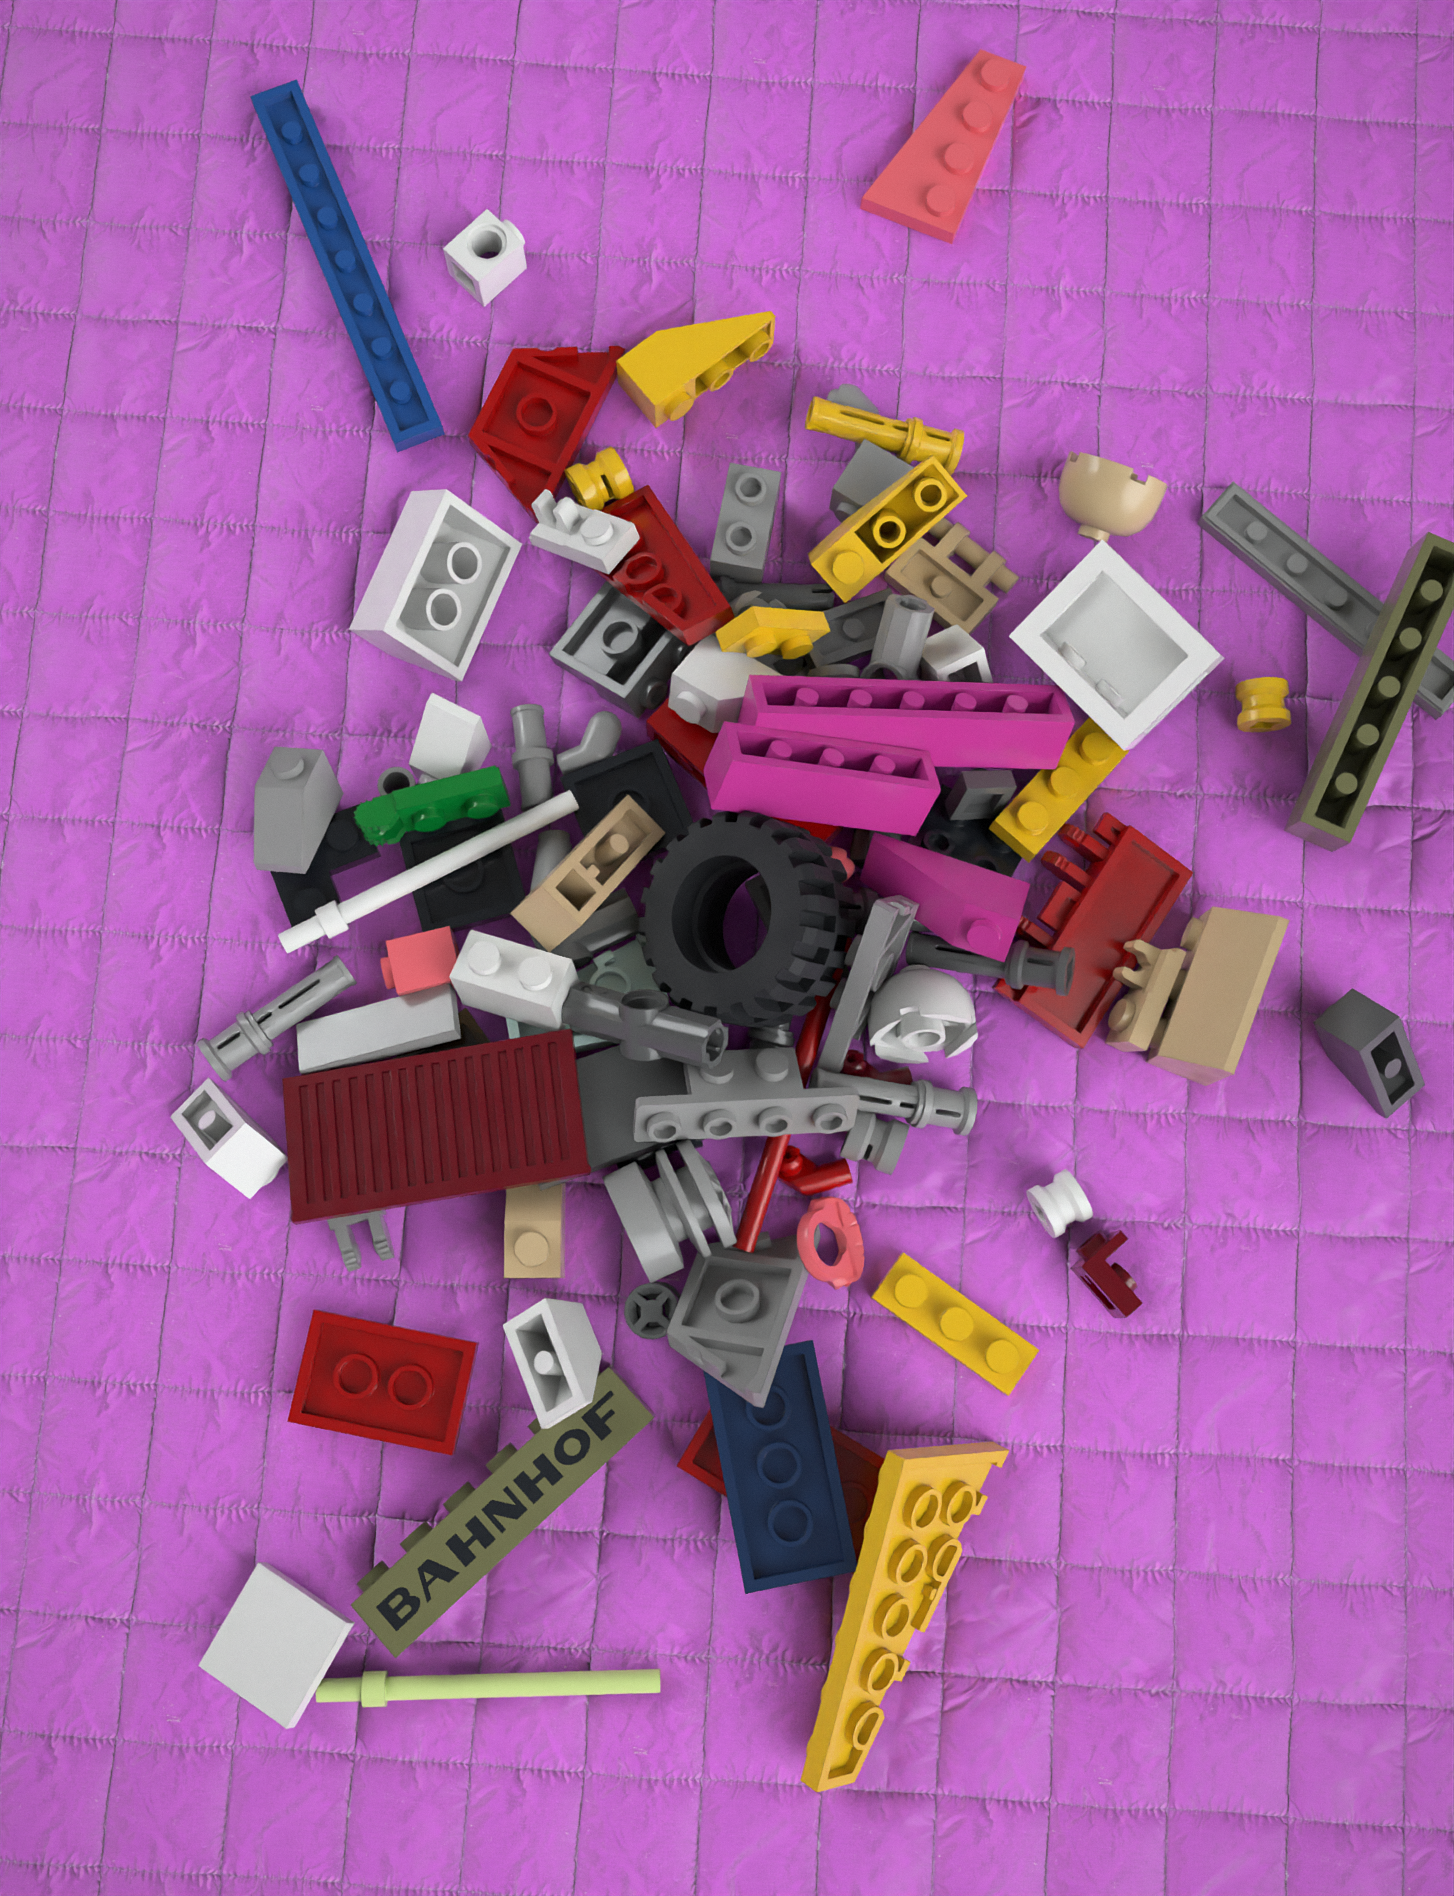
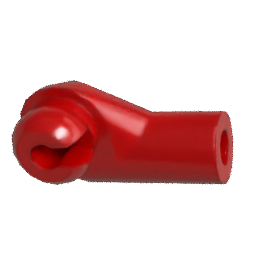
M793 1145L787 1146L777 1177L780 1182L803 1196H812L853 1183L846 1158L817 1165L802 1155L800 1149Z

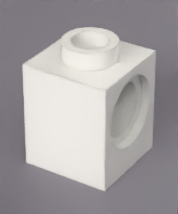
M488 209L443 248L449 275L483 307L527 269L523 247L525 240L522 234L509 220L505 219L501 222ZM486 252L499 253L497 256L489 259L480 257Z

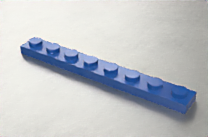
M297 79L250 96L397 453L445 435L439 416Z

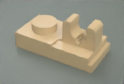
M1142 940L1127 941L1123 949L1133 953L1140 965L1136 971H1132L1127 967H1117L1113 971V977L1129 986L1130 989L1128 994H1125L1123 999L1116 1003L1110 1013L1108 1026L1111 1029L1105 1041L1106 1044L1122 1052L1147 1051L1187 953L1179 948L1160 950Z

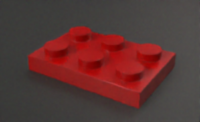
M318 1309L313 1310L287 1422L453 1456L456 1452L479 1342Z

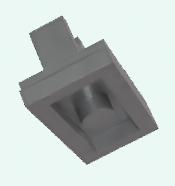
M891 588L823 611L830 632L813 642V649L803 655L809 669L812 670L831 664H846L872 654L886 600L893 594Z

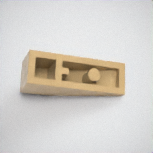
M627 795L510 914L548 952H551L583 925L665 832Z
M566 1182L540 1191L538 1184L506 1189L504 1278H565Z

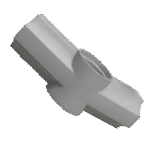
M891 594L887 598L869 665L864 668L860 676L861 679H886L883 668H887L894 672L898 680L921 681L922 668L920 660L935 608L927 603V600L913 595Z

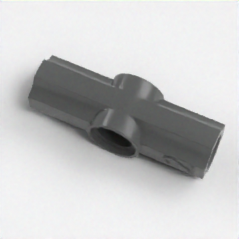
M580 982L570 988L568 998L562 1005L563 1023L568 1024L572 1031L620 1044V1053L631 1060L652 1061L666 1057L711 1070L721 1062L724 1049L728 1045V1027L723 1026L720 1019L670 1006L669 997L665 993L656 990L639 989L622 993Z

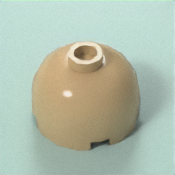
M1070 451L1062 470L1058 489L1060 504L1065 514L1080 524L1077 534L1096 542L1104 540L1107 543L1110 535L1129 537L1141 532L1157 513L1167 490V484L1148 475L1146 482L1137 480L1138 475L1133 473L1134 469L1087 453L1079 452V455Z

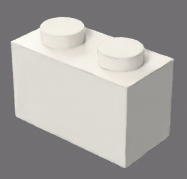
M470 930L449 976L463 1005L552 1032L565 1029L566 1024L562 1020V1005L568 998L570 988L580 983L572 959L474 930Z

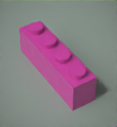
M727 721L723 722L703 769L711 809L738 813L750 811L781 819L912 836L917 835L941 791L929 751Z

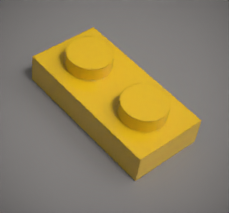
M752 606L715 633L722 652L746 653L747 657L750 658L766 654L782 655L783 659L788 660L809 653L813 649L812 643L829 633L830 628L824 612Z

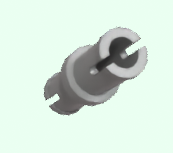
M537 704L519 705L510 711L516 752L511 755L513 769L519 773L522 812L553 798L550 767L554 764L553 751L547 748L543 717L544 708Z

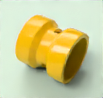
M611 446L598 452L595 460L589 464L577 463L564 471L578 504L592 510L600 511L603 509L605 502L613 498L619 500L635 492L632 480L623 461Z

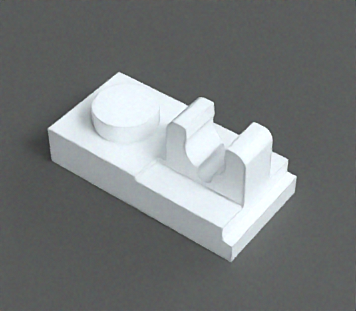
M545 489L532 503V508L539 521V524L530 533L529 539L532 545L606 574H610L640 539L634 523L596 509L592 510L575 504L568 497L561 498L556 503L549 490Z

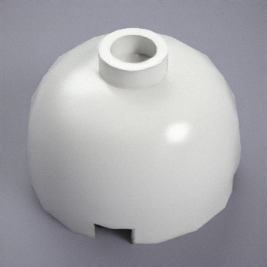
M925 965L907 966L881 984L874 993L867 1020L870 1046L875 1045V1053L882 1059L896 1063L929 1062L928 1058L923 1052L944 1049L945 1058H949L970 1048L978 1038L975 1010L970 994L957 979L949 974L930 969Z

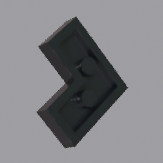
M360 804L333 815L306 874L270 871L291 927L316 916L315 909L334 900L337 904L342 903L332 877L333 875L381 857L378 846L370 845L369 841L365 840L361 828H358L353 818L355 817L354 812L357 810L356 806Z

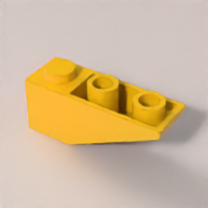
M771 311L658 330L616 360L618 384L655 428L668 419L676 421L690 410L696 398L708 389L711 392L720 389L730 380L736 368L747 360L750 362L757 361L769 351L774 341L776 316Z
M931 455L849 516L808 553L810 564L843 602L847 603L964 500L967 495L938 460Z

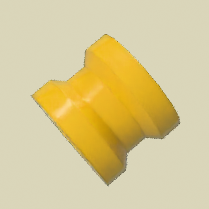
M1261 677L1238 683L1235 686V696L1242 706V712L1237 716L1238 729L1253 733L1276 731L1288 727L1291 724V713L1285 707L1284 698L1289 694L1288 680L1278 677Z

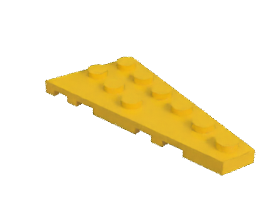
M991 1441L887 1450L885 1461L878 1475L879 1484L872 1511L864 1527V1541L858 1564L850 1581V1594L844 1617L835 1637V1651L827 1681L821 1690V1704L813 1734L806 1747L807 1757L800 1781L815 1792L855 1782L885 1718L883 1710L879 1705L886 1690L893 1681L902 1682L911 1662L904 1658L903 1654L915 1629L925 1632L962 1553L961 1543L957 1540L959 1534L972 1514L980 1515L988 1496L980 1493L981 1487L992 1464L999 1468L1002 1467L1009 1453V1450Z

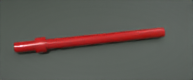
M847 938L844 952L848 953L853 942L852 939ZM836 969L832 976L837 981L836 985L826 997L816 995L814 997L817 1002L815 1008L806 1014L795 1048L803 1089H806L831 1011V998L841 981L844 969ZM791 1134L776 1137L767 1136L735 1236L737 1243L733 1244L732 1247L754 1253Z

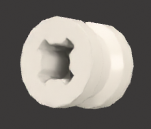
M1066 1169L1055 1174L1053 1182L1045 1187L1036 1185L1026 1191L1028 1200L1037 1218L1053 1238L1065 1233L1066 1225L1075 1220L1084 1222L1093 1217V1211L1085 1193L1073 1175Z

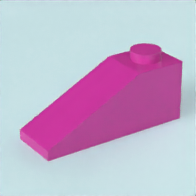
M876 832L873 834L860 877V881L884 898L902 895L919 903L914 919L949 944L1001 962H1005L1030 887V883Z

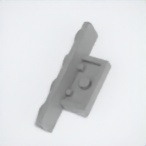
M794 1047L724 1050L721 1062L711 1070L684 1063L683 1069L688 1095L638 1097L635 1100L633 1136L636 1142H669L672 1140L709 1138L720 1140L728 1137L747 1136L776 1137L785 1134L804 1133L832 1134L850 1131L854 1127L860 1097L857 1087L803 1089Z

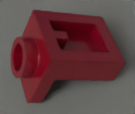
M1099 1230L1076 1250L1081 1259L1070 1269L1113 1318H1127L1143 1304L1133 1292L1138 1286L1130 1274L1118 1263L1114 1262L1110 1266L1105 1260L1124 1244L1128 1237L1121 1230L1110 1232L1107 1235Z

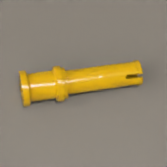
M813 396L805 420V429L830 434L860 444L866 439L886 451L896 453V457L907 464H910L913 460L923 462L933 455L950 476L958 465L964 444V431L954 428L952 432L923 425V420L917 417L907 418L905 422L858 408L837 404L817 396Z

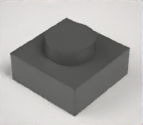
M983 768L962 771L944 802L949 819L997 818L1017 788L1012 771H988Z

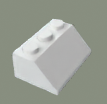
M447 489L411 491L349 630L388 655L452 680L462 681L522 543Z

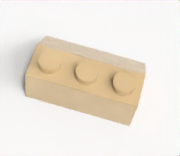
M1214 906L1202 914L1199 919L1192 917L1185 929L1180 945L1187 949V953L1168 997L1169 1000L1163 1017H1160L1149 1044L1151 1049L1146 1062L1204 1086L1233 1075L1290 920L1275 915Z

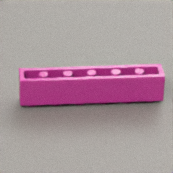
M749 675L737 723L929 751L933 765L937 767L1056 769L1075 720L1064 692L1058 685Z

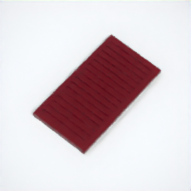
M571 1028L282 1079L291 1200L290 1219L295 1225L588 1176L592 1170L588 1160L574 1036Z

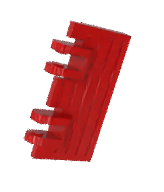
M1108 812L1102 814L1092 830L1094 834L1110 845L1108 849L1079 829V827L1069 823H1064L1057 833L1060 840L1091 862L1085 872L1071 861H1068L1063 855L1051 850H1047L1040 860L1043 867L1062 880L1059 881L1036 918L1054 931V934L1052 936L1023 915H1021L1015 932L1017 936L1024 941H1028L1034 948L1062 951L1064 947L1075 949V970L1069 994L1066 997L1056 994L1055 989L1024 985L1021 990L1014 989L1007 985L1005 979L998 978L992 986V989L1072 1047L1081 1049L1085 1047L1124 985L1113 977L1114 969L1117 967H1127L1133 970L1138 962L1133 953L1123 949L1125 943L1133 940H1142L1148 944L1150 943L1193 874L1190 869L1133 826L1124 825Z

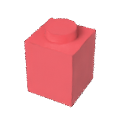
M450 926L385 941L388 957L380 958V963L388 990L396 988V993L399 996L447 983H450L455 990L449 976L460 951L456 935Z

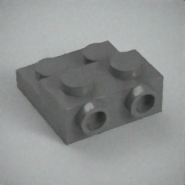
M606 581L549 652V656L557 666L592 685L600 697L639 719L647 708L654 710L662 704L667 695V682L672 677V673L695 648L698 642L687 646Z

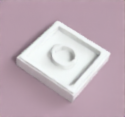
M258 1562L198 1666L284 1728H294L355 1622L267 1562Z

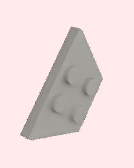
M895 895L878 899L873 904L863 936L860 934L856 936L846 955L844 964L851 967L848 979L842 978L831 998L830 1007L837 1011L817 1068L835 1073H840L852 1038L859 1040L868 1025L867 1020L874 993L881 984L894 975L919 903L902 895Z
M819 1224L814 1232L816 1250L821 1239ZM768 1231L759 1234L754 1253L732 1247V1245L724 1249L721 1242L708 1244L712 1255L703 1258L698 1252L667 1329V1337L671 1348L752 1405L764 1408L809 1274L801 1261L796 1235L770 1240Z

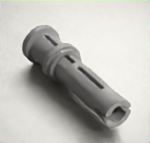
M336 955L324 966L290 987L253 1014L249 1010L245 1013L243 1011L236 1015L237 1022L210 1040L203 1037L197 1042V1045L215 1072L226 1082L232 1078L231 1071L257 1053L265 1055L270 1052V1048L274 1046L271 1040L315 1012L350 986L356 985L357 982L339 956Z
M820 1068L813 1070L809 1081L808 1089L857 1087L860 1097L857 1110L904 1117L906 1122L915 1128L922 1129L927 1124L952 1128L954 1134L966 1136L973 1128L976 1119L977 1094L973 1088L963 1086L959 1091L933 1087L931 1081L923 1079L914 1081L911 1085H905L868 1077L824 1071Z

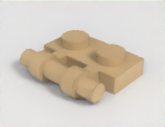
M943 517L928 530L940 542L933 547L920 537L885 572L884 580L902 595H913L927 600V603L935 608L932 619L943 628L947 629L957 624L971 635L994 609L999 598L985 588L986 585L992 582L1007 594L1016 584L1019 576L1005 566L1006 559L996 551L990 554L969 538L970 531L962 524L957 522L953 525ZM956 553L976 571L970 576L949 558Z

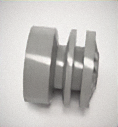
M690 1139L676 1142L677 1149L685 1166L675 1171L663 1149L655 1152L660 1178L652 1182L649 1181L636 1162L602 1177L650 1283L684 1268L679 1242L685 1239H690L703 1258L712 1255L702 1232L713 1227L724 1249L737 1243L733 1232L732 1210L711 1164L698 1153Z

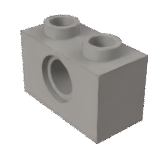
M735 463L729 464L710 558V576L713 581H718L720 576H729V578H734L735 583L762 584L778 505L781 472Z

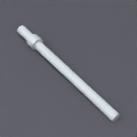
M568 790L340 904H337L334 900L315 909L316 916L279 933L278 937L287 953L324 935H327L330 939L349 930L348 923L578 810L579 806L572 792Z

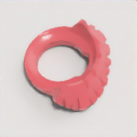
M827 1196L812 1199L808 1205L807 1213L801 1217L797 1227V1248L801 1261L806 1270L815 1279L827 1282L835 1290L843 1286L848 1287L852 1282L860 1278L864 1268V1242L856 1216L853 1212H850L848 1204L840 1198ZM819 1223L826 1225L833 1231L837 1242L838 1255L832 1266L826 1265L819 1258L815 1249L814 1232Z

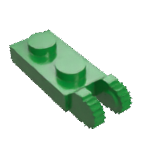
M494 765L395 790L390 794L374 797L371 801L366 799V802H360L361 804L356 806L357 810L354 812L355 817L353 818L358 828H361L365 840L369 841L370 845L374 844L376 847L382 845L383 847L385 843L388 845L398 843L406 831L430 832L442 828L448 821L464 817L474 819L486 818L494 815L501 808L511 806V802L500 769Z

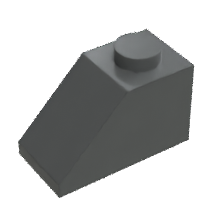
M1352 988L1313 1022L1327 1057L1376 1112L1387 1119L1425 1085L1400 1016Z

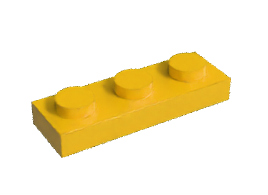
M1089 717L1067 741L1056 769H1041L993 821L989 829L1029 863L1123 760L1129 750H1123Z
M904 1252L899 1255L870 1297L1006 1396L1010 1395L1039 1352V1349Z

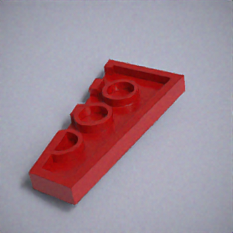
M649 485L600 510L634 523L640 539L610 574L591 569L687 646H690L715 633L735 618L730 604Z

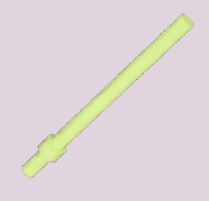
M660 1669L388 1676L387 1670L364 1671L362 1677L323 1678L316 1689V1702L361 1701L362 1707H386L387 1702L393 1700L660 1693Z

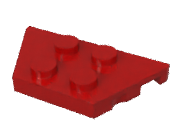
M609 346V352L578 353V347H557L551 351H542L538 348H513L470 430L468 437L471 446L536 523L539 524V521L532 508V503L545 489L552 493L554 500L556 499L566 479L564 471L573 465L618 375L616 360L626 354L625 348Z

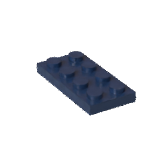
M813 1340L784 1346L764 1408L752 1405L703 1370L745 1594L855 1572L857 1561Z

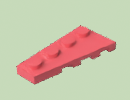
M980 49L863 195L860 209L952 244L1021 85L1026 66Z

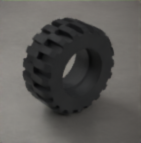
M723 811L717 812L712 817V820L704 817L687 828L688 836L678 834L666 846V849L669 851L665 859L658 858L650 871V874L654 875L650 888L644 887L641 903L646 904L645 917H639V934L646 936L647 945L641 948L646 965L656 968V971L652 973L654 982L661 992L670 993L668 996L671 1003L678 1008L718 1018L721 1020V1023L762 1028L764 1025L776 1027L789 1023L793 1015L804 1016L815 1008L817 1002L814 997L816 995L826 997L836 985L837 981L832 976L837 968L845 969L844 961L847 952H844L847 938H854L856 921L849 920V909L855 908L853 889L844 887L842 884L847 879V872L841 860L831 858V847L821 838L810 835L808 830L760 813ZM760 873L767 884L771 899L769 929L756 954L748 962L736 968L727 954L723 939L725 912L732 896L740 885L753 875Z

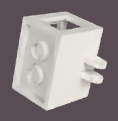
M1101 540L1009 635L1123 750L1133 749L1225 659L1104 540Z

